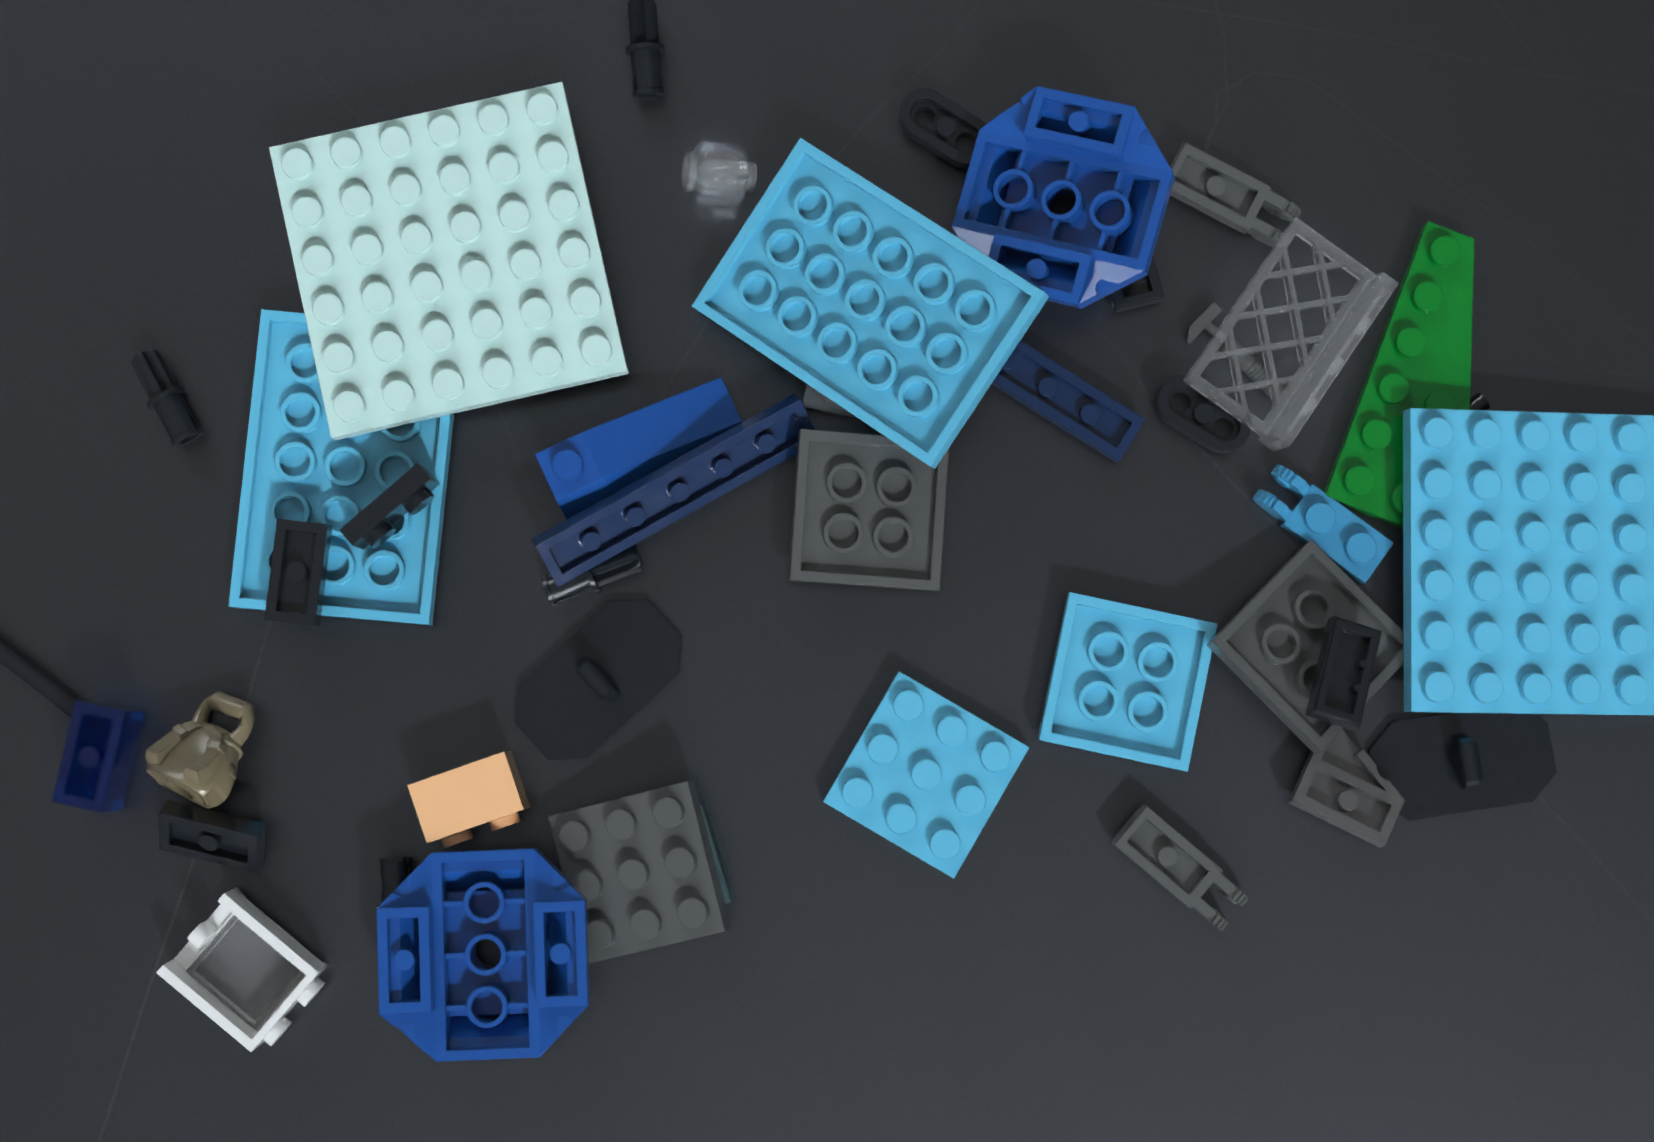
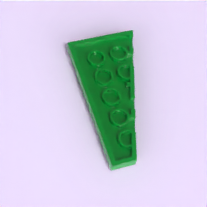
M1427 221L1422 226L1323 491L1326 493V496L1333 498L1346 508L1403 529V411L1409 408L1470 410L1474 238L1430 221Z

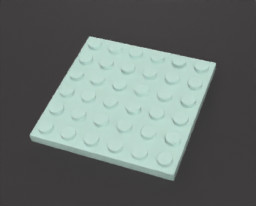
M563 82L269 147L330 435L334 440L629 374Z

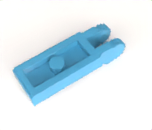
M1277 464L1270 475L1279 485L1299 497V500L1290 510L1274 494L1262 489L1256 492L1252 500L1280 521V527L1304 544L1312 540L1346 575L1357 583H1366L1394 543L1333 498L1326 496V493L1315 485L1309 486L1299 475L1283 465Z

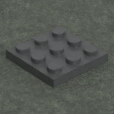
M800 429L797 442L788 580L940 591L949 449L934 469L884 435Z
M1310 540L1276 572L1210 640L1207 646L1315 754L1322 751L1343 729L1341 726L1305 715L1328 619L1337 616L1382 631L1366 703L1404 663L1403 631Z
M694 779L548 816L561 872L587 898L589 963L717 934L731 929Z

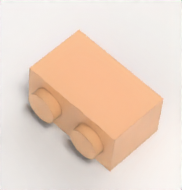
M503 751L407 785L426 843L441 839L444 848L473 839L470 829L489 822L491 830L495 831L521 822L518 812L531 808L512 751Z

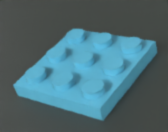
M1067 593L1037 740L1188 772L1212 650L1207 644L1216 634L1217 623L1077 593Z
M899 671L823 802L954 879L1030 747Z

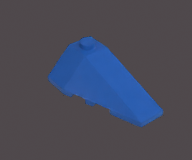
M722 377L581 432L536 453L535 456L567 520L742 423V420Z

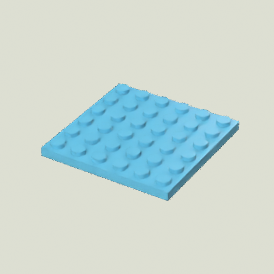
M1409 408L1403 411L1404 712L1654 715V415Z

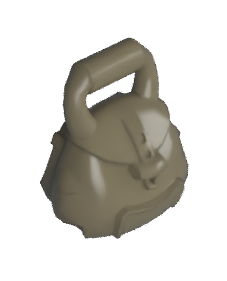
M221 691L207 697L200 704L191 721L175 725L171 732L146 749L147 773L159 785L189 802L206 809L219 806L230 795L237 778L238 760L243 755L241 746L249 737L255 722L253 705ZM214 710L241 722L234 731L229 732L216 724L208 723L210 713Z

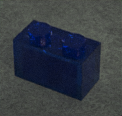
M75 701L52 802L101 813L122 810L145 712L97 701Z

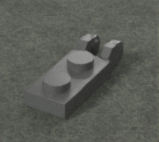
M1185 142L1182 143L1170 165L1175 175L1170 196L1243 234L1248 232L1261 243L1276 249L1284 248L1288 240L1286 234L1278 228L1256 218L1263 206L1267 212L1280 219L1295 223L1302 213L1297 204L1270 191L1271 186Z
M1141 804L1110 842L1189 909L1193 907L1220 931H1223L1229 924L1225 919V915L1201 899L1212 883L1233 904L1243 907L1249 899L1245 893L1221 874L1223 870L1145 804Z

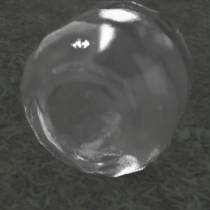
M706 140L697 143L693 152L687 151L684 155L683 191L690 192L695 204L728 208L737 207L743 201L746 192H753L757 179L756 163L748 162L746 150L741 144Z

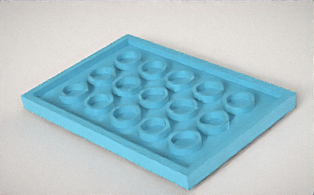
M800 138L699 293L692 307L935 469L1049 296L1041 289Z
M261 309L228 607L266 610L277 519L329 524L332 526L321 616L432 626L454 414L340 440L331 438L305 313ZM417 463L425 467L440 483L431 491L435 496L434 499L417 514L410 515L407 512L393 524L396 528L394 534L374 549L369 545L364 550L352 546L339 531Z

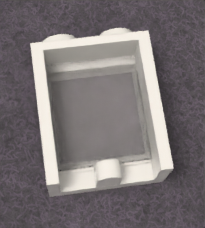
M236 887L225 892L219 898V907L206 921L200 923L187 937L189 942L173 960L162 965L156 973L252 1052L264 1041L272 1046L292 1023L285 1017L297 1002L305 1007L324 986L325 982L319 976L327 968L328 964L326 962L323 963L251 903L240 889Z

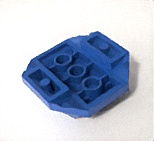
M1036 86L1020 98V102L999 114L979 130L952 228L958 238L1044 291L1049 296L1047 301L1082 309L1148 275L1175 175L1135 106ZM1067 194L1076 196L1075 205L1068 213L1061 215L1053 213L1054 203L1059 197Z
M538 848L432 852L376 909L379 1015L395 1028L398 1027L414 1044L436 1062L540 1058L590 1004L587 898ZM480 940H492L499 946L501 958L497 965L488 966L479 960L477 945Z

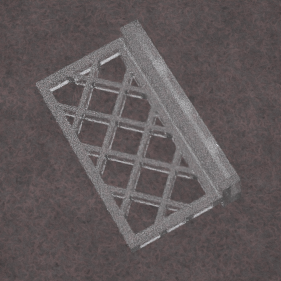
M1295 217L1282 233L1183 381L1261 437L1258 441L1275 452L1289 447L1399 283L1384 272L1376 275ZM1295 236H1298L1311 246L1315 265L1291 268L1287 248ZM1324 256L1332 262L1325 263ZM1279 261L1281 270L1271 272ZM1342 268L1358 280L1348 295L1331 297L1326 270ZM1316 272L1321 299L1298 303L1293 276ZM1283 278L1288 305L1264 309L1260 287L1265 280ZM1252 301L1254 311L1244 312ZM1342 303L1337 312L1334 313L1333 304ZM1323 306L1326 322L1325 330L1321 335L1304 338L1299 310ZM1289 312L1294 340L1270 343L1265 316ZM1256 318L1260 345L1237 349L1233 327L1238 320ZM1225 340L1227 351L1217 352ZM1315 343L1309 354H1307L1306 344ZM1296 346L1299 362L1298 370L1293 376L1277 378L1272 350ZM1262 352L1267 380L1243 384L1238 356ZM1228 358L1233 386L1216 388L1201 377L1210 361ZM1288 383L1280 395L1279 385ZM1269 387L1272 409L1264 421L1248 410L1245 396L1246 390ZM1235 392L1236 401L1226 394Z

